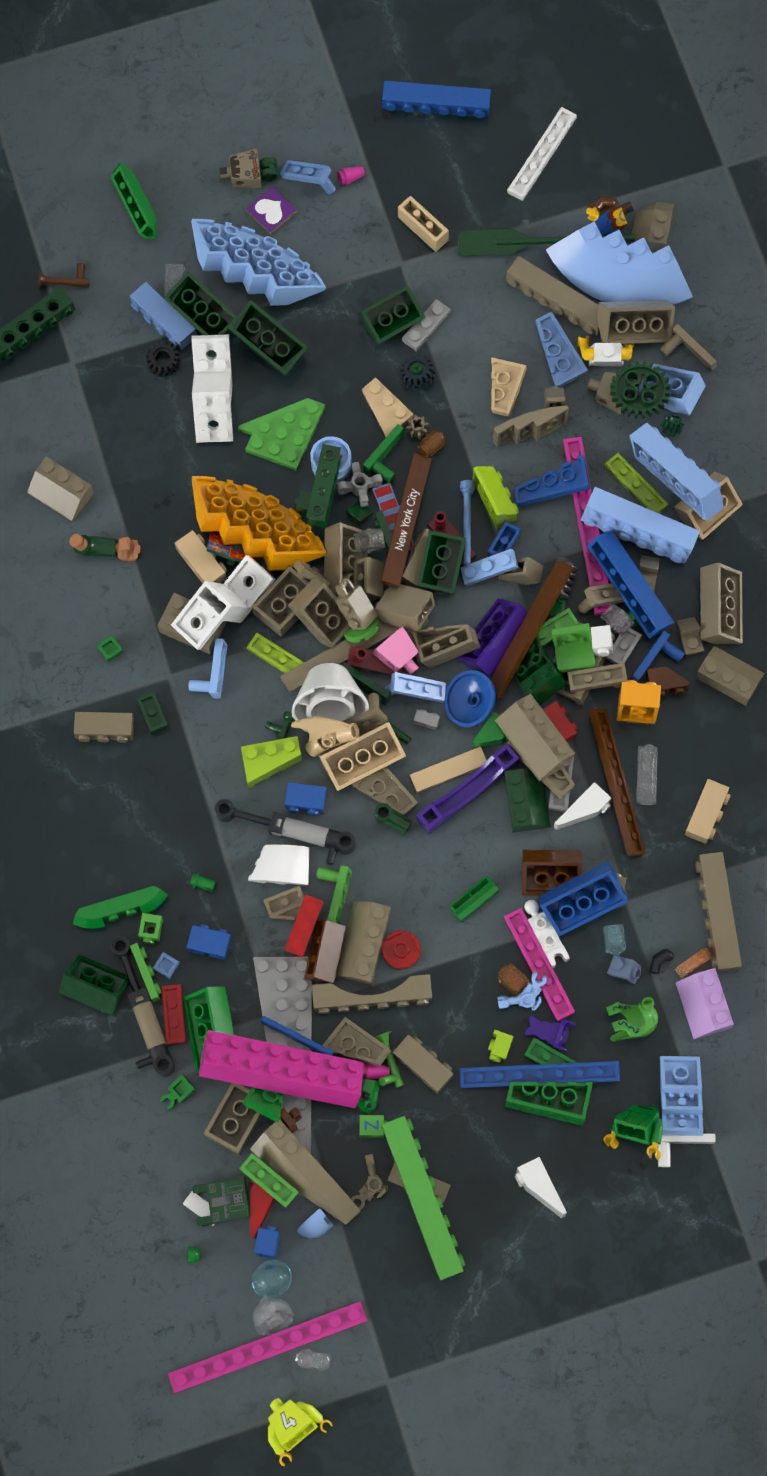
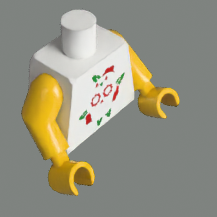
M580 335L578 336L577 344L580 347L583 359L589 361V366H624V361L631 359L632 350L635 346L634 343L623 344L624 347L621 343H594L589 347V336L582 338Z

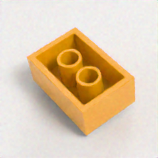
M634 680L622 682L618 698L617 721L655 724L660 706L661 685H657L654 682L640 684Z

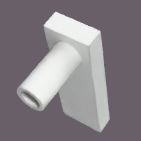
M703 1134V1136L662 1135L661 1144H658V1149L661 1152L658 1167H671L670 1144H714L716 1142L715 1134Z

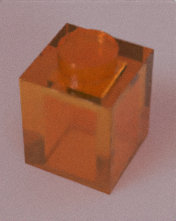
M512 963L508 967L504 965L498 972V982L514 996L529 981V978Z

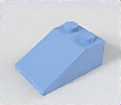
M653 364L654 369L658 366L660 367L659 373L665 371L664 378L668 377L669 381L667 384H671L669 390L671 391L670 397H668V403H664V408L675 413L690 416L706 387L700 373ZM644 378L639 386V396H641ZM653 381L647 382L650 385L655 384Z

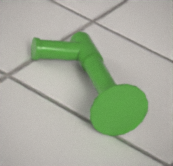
M392 1031L375 1036L374 1038L390 1048L389 1035ZM391 1050V1053L386 1058L391 1075L380 1077L379 1084L385 1086L394 1082L396 1088L403 1086L404 1082Z

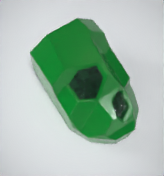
M362 1079L361 1096L357 1105L364 1113H370L376 1107L380 1087L378 1081Z

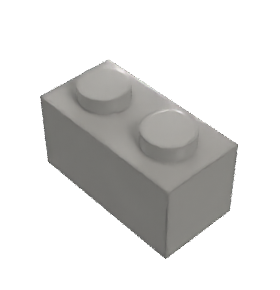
M423 709L416 711L414 724L437 730L440 721L438 714L427 713Z

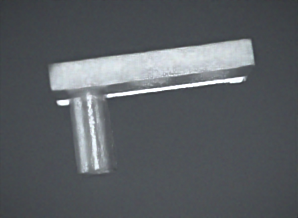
M647 744L645 747L638 746L636 804H656L658 747H654L651 744Z

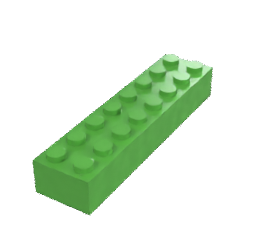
M405 1116L382 1124L383 1132L439 1279L443 1280L463 1272L462 1267L465 1266L462 1255L460 1253L457 1254L455 1247L458 1246L454 1234L450 1235L447 1229L451 1226L447 1215H442L440 1208L443 1207L440 1197L435 1196L433 1189L436 1188L432 1176L428 1177L425 1171L428 1169L425 1157L421 1158L418 1150L421 1149L418 1139H413L411 1134L414 1128L410 1118L406 1120Z

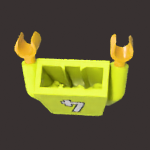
M279 1398L273 1400L270 1404L274 1413L268 1418L270 1422L268 1426V1441L275 1453L280 1455L279 1462L282 1466H285V1463L282 1461L284 1456H287L290 1462H292V1456L288 1452L318 1427L317 1423H319L320 1430L325 1433L327 1432L322 1427L323 1423L328 1422L332 1427V1423L329 1420H324L323 1416L310 1404L300 1401L294 1403L292 1400H288L283 1404Z

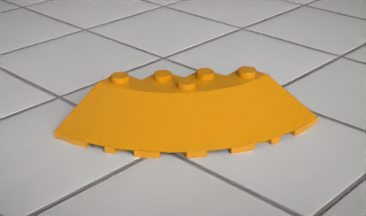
M192 476L196 517L201 532L219 531L223 545L242 544L245 556L264 557L268 570H286L289 566L293 568L297 560L306 563L326 556L327 552L323 543L311 531L312 527L305 524L301 520V515L292 508L288 509L279 504V499L272 495L266 496L258 492L257 488L247 484L243 486L234 484L233 480L227 479L224 482L215 480V477Z

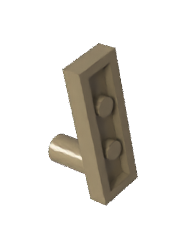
M678 324L672 329L674 336L659 349L665 357H668L682 343L711 371L717 367V361Z
M612 583L593 586L584 590L587 598L578 605V609L581 613L585 614L593 607L621 603L624 600Z
M625 663L567 672L571 693L607 686L620 688L622 682L627 681Z
M376 693L369 694V710L342 722L347 724L356 723L359 734L387 723V716L379 707V695Z

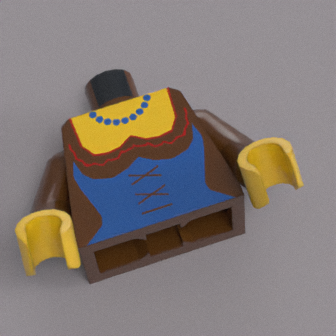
M599 197L596 202L588 204L586 213L589 214L587 219L595 221L601 235H609L613 231H621L627 226L624 215L633 212L634 209L630 201L620 205L616 197Z

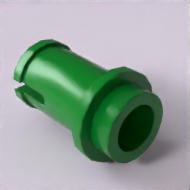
M198 873L197 875L193 874L190 885L193 888L198 887L213 892L216 880L202 877Z

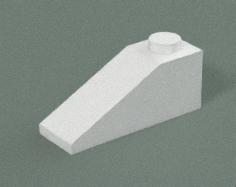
M594 782L554 823V828L559 830L596 817L601 812L604 814L611 807V797Z

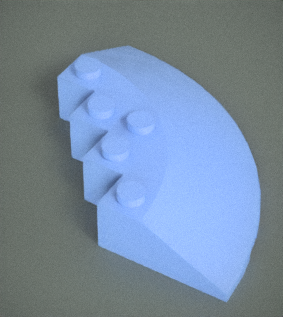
M192 219L191 223L197 256L203 271H221L225 282H243L248 294H265L270 306L289 305L326 289L317 272L314 273L310 269V264L307 261L303 262L300 260L299 254L289 247L285 250L278 246L276 239L270 236L262 237L255 233L256 230L242 226V228H237L229 222H225L224 225L209 219Z
M594 221L546 249L555 266L572 284L582 292L600 301L666 300L675 305L693 298L669 245L652 254L645 238L628 246L620 230L602 238Z

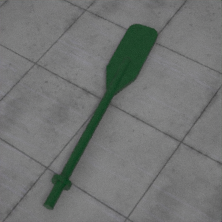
M511 228L462 230L458 235V250L464 256L510 255L533 244H556L567 236L530 237ZM635 234L622 235L625 242H635Z

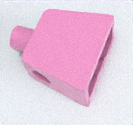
M403 627L399 628L372 652L374 656L394 672L404 667L411 675L419 668L412 660L418 654V650Z

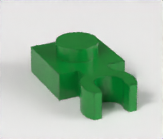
M181 1074L168 1087L171 1093L163 1095L160 1101L165 1102L166 1099H170V1105L167 1106V1109L171 1110L176 1106L177 1100L183 1103L196 1088L185 1075Z

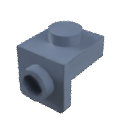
M614 955L607 974L628 980L631 984H636L637 979L641 975L642 967L632 959Z

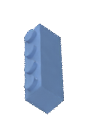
M147 282L130 295L132 308L136 312L140 311L149 324L153 323L156 326L155 328L159 334L167 336L169 338L168 341L181 351L192 342V336H197L196 328Z

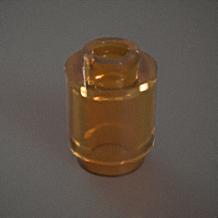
M433 430L420 441L418 448L424 456H432L445 445L444 440L446 438L442 432Z

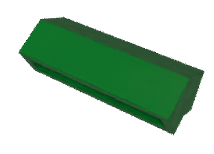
M485 876L449 905L457 919L463 922L496 895L499 889L491 879Z

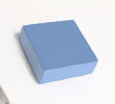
M163 952L153 966V970L170 980L180 962Z

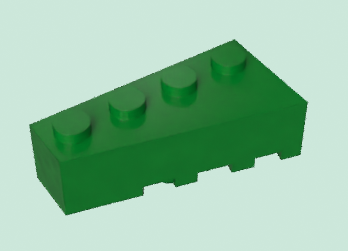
M510 1082L505 1108L583 1126L593 1082Z

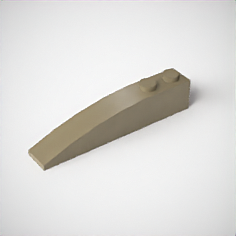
M279 1120V1123L275 1122L250 1148L262 1162L294 1187L299 1194L345 1225L361 1212L281 1120Z

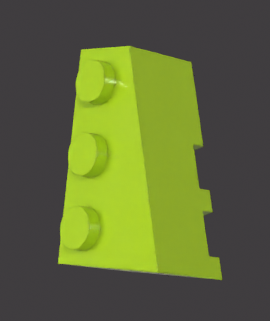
M298 736L241 747L249 789L259 782L269 779L270 776L302 761Z

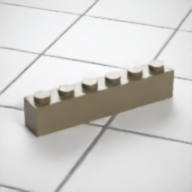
M517 257L506 272V281L509 285L518 287L525 295L532 296L541 305L553 309L557 315H563L572 324L581 326L588 334L598 336L600 333L597 322L598 304L522 257Z
M723 852L701 854L698 857V861H695L696 872H700L701 880H698L700 892L703 891L704 899H701L703 911L706 910L707 918L704 920L706 930L709 929L710 932L708 946L709 949L713 950L711 965L712 968H716L717 973L738 971L741 969L742 964Z

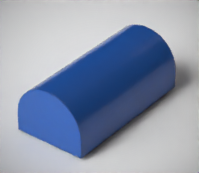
M505 521L488 549L487 555L490 557L511 549L522 529Z

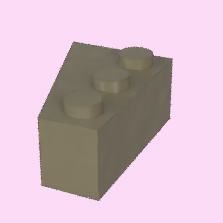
M468 624L451 625L442 628L428 627V629H419V631L412 630L421 663L429 669L481 648L476 630Z

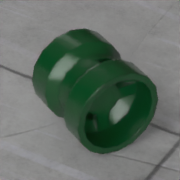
M273 157L262 158L259 161L260 168L262 169L260 172L261 180L265 182L277 180V159Z

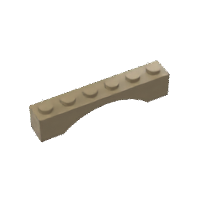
M430 974L410 976L398 987L376 995L349 993L332 983L312 985L314 1011L318 1012V1014H328L330 1010L349 1012L351 1008L365 1011L369 1010V1007L377 1006L378 1009L389 1008V1005L396 1004L397 1007H407L409 1003L427 1005L429 1001H432Z

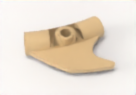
M316 716L297 720L291 724L293 728L308 731L309 741L306 743L305 748L312 757H317L337 745L359 738V729L356 723L347 724L335 719Z

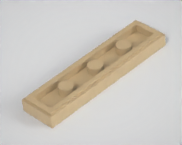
M480 746L410 774V779L416 793H420L475 771L487 760Z

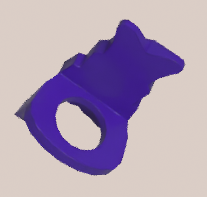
M530 1016L531 1026L525 1030V1035L537 1036L540 1040L547 1041V1044L567 1051L566 1048L562 1047L566 1044L569 1036V1030L566 1026L574 1027L575 1023L562 1018L560 1023L553 1022L552 1024L547 1021L541 1022Z

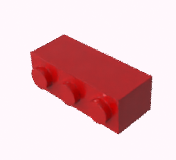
M305 894L286 944V951L303 957L324 901Z

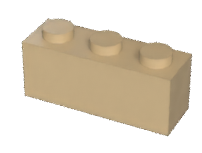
M409 196L398 206V218L435 252L449 241V230L412 196Z
M192 530L174 543L176 550L202 583L205 581L222 583L227 579L226 567L222 562L218 563L216 561L215 554L206 551L205 541L200 534L196 535Z
M707 779L685 836L704 844L707 843L708 839H713L716 832L713 826L715 821L720 822L723 811H720L723 804L727 805L730 798L728 790L730 787Z

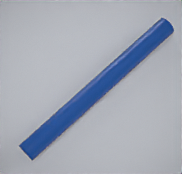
M263 1016L260 1023L318 1053L331 1056L334 1054V1051L266 1016Z

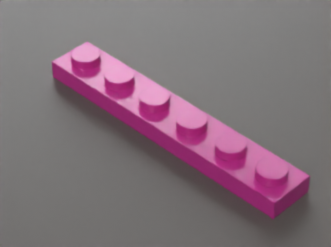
M522 908L505 915L504 919L531 972H537L535 979L540 981L543 976H546V983L540 986L556 1021L558 1022L562 1018L564 1019L575 1014Z

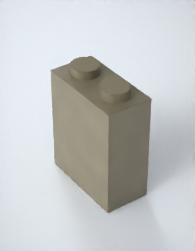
M400 584L398 589L389 586L385 590L381 600L376 603L375 610L380 622L419 631L434 608L435 603L432 592Z

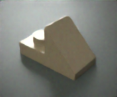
M641 555L639 571L654 592L660 558Z
M695 617L676 621L685 657L704 653L700 637L701 628Z

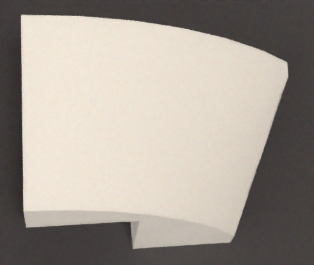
M264 845L260 858L257 859L256 867L253 873L249 875L248 881L307 886L309 882V847Z

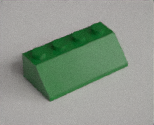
M206 987L182 998L196 1074H199L203 1043L207 1031L211 1030L234 1035L225 987Z

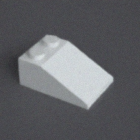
M540 1157L517 1167L515 1179L519 1187L523 1186L525 1191L560 1218L565 1217L567 1212Z

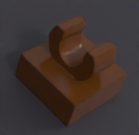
M283 1107L280 1111V1120L293 1134L298 1130L296 1122L302 1118L301 1113L296 1107L290 1110L289 1113Z

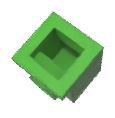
M142 913L138 937L143 939V943L153 945L154 941L159 942L164 921L162 916ZM150 928L155 929L153 934L148 933Z

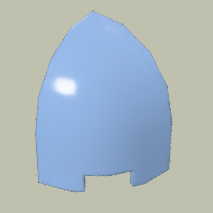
M318 1209L296 1232L302 1237L309 1239L318 1238L334 1225L323 1211Z

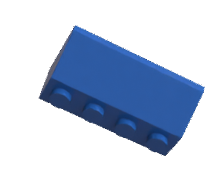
M609 861L539 896L540 906L558 936L628 902L620 880Z

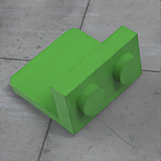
M589 623L551 629L559 672L591 668L596 665Z

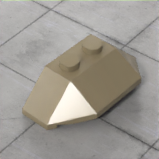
M655 202L636 211L632 234H635V242L645 238L652 254L666 247L675 204Z

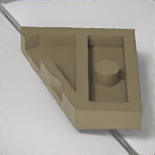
M299 560L294 563L293 567L298 571L296 574L301 579H309L311 581L314 578L324 582L328 588L330 587L331 583L317 567L313 566L310 568L309 564Z

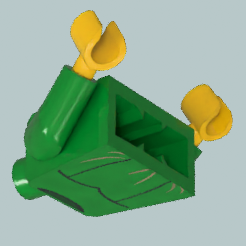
M653 1104L648 1107L633 1105L624 1112L618 1113L610 1129L612 1132L604 1137V1143L608 1147L611 1146L613 1149H616L619 1145L616 1136L648 1145L652 1143L647 1148V1154L651 1159L652 1154L656 1152L655 1157L659 1160L661 1152L658 1149V1144H661L663 1121L659 1116L658 1107Z

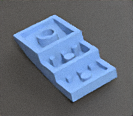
M660 1056L662 1135L703 1136L700 1057Z

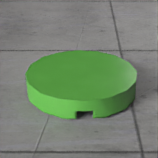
M376 617L366 629L352 630L350 627L344 633L346 640L358 643L361 642L360 639L365 638V640L372 638L380 629L378 618Z

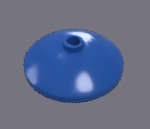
M468 670L456 675L445 691L444 707L449 719L462 727H475L483 723L490 716L495 705L496 693L494 685L488 676L479 671Z

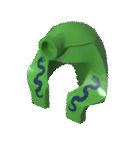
M646 997L642 1002H639V1005H626L616 1002L606 1007L609 1016L620 1012L628 1020L627 1022L622 1019L612 1023L614 1031H618V1033L610 1037L612 1042L645 1037L653 1032L658 1024V1014L653 1007V998Z

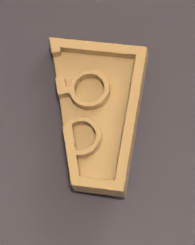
M491 357V410L494 414L510 417L527 367L523 364Z
M376 377L362 389L385 438L397 424L403 427L408 422V419L411 420L414 417V414Z

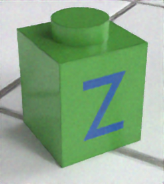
M360 1115V1138H384L381 1125L388 1122L384 1121V1115Z

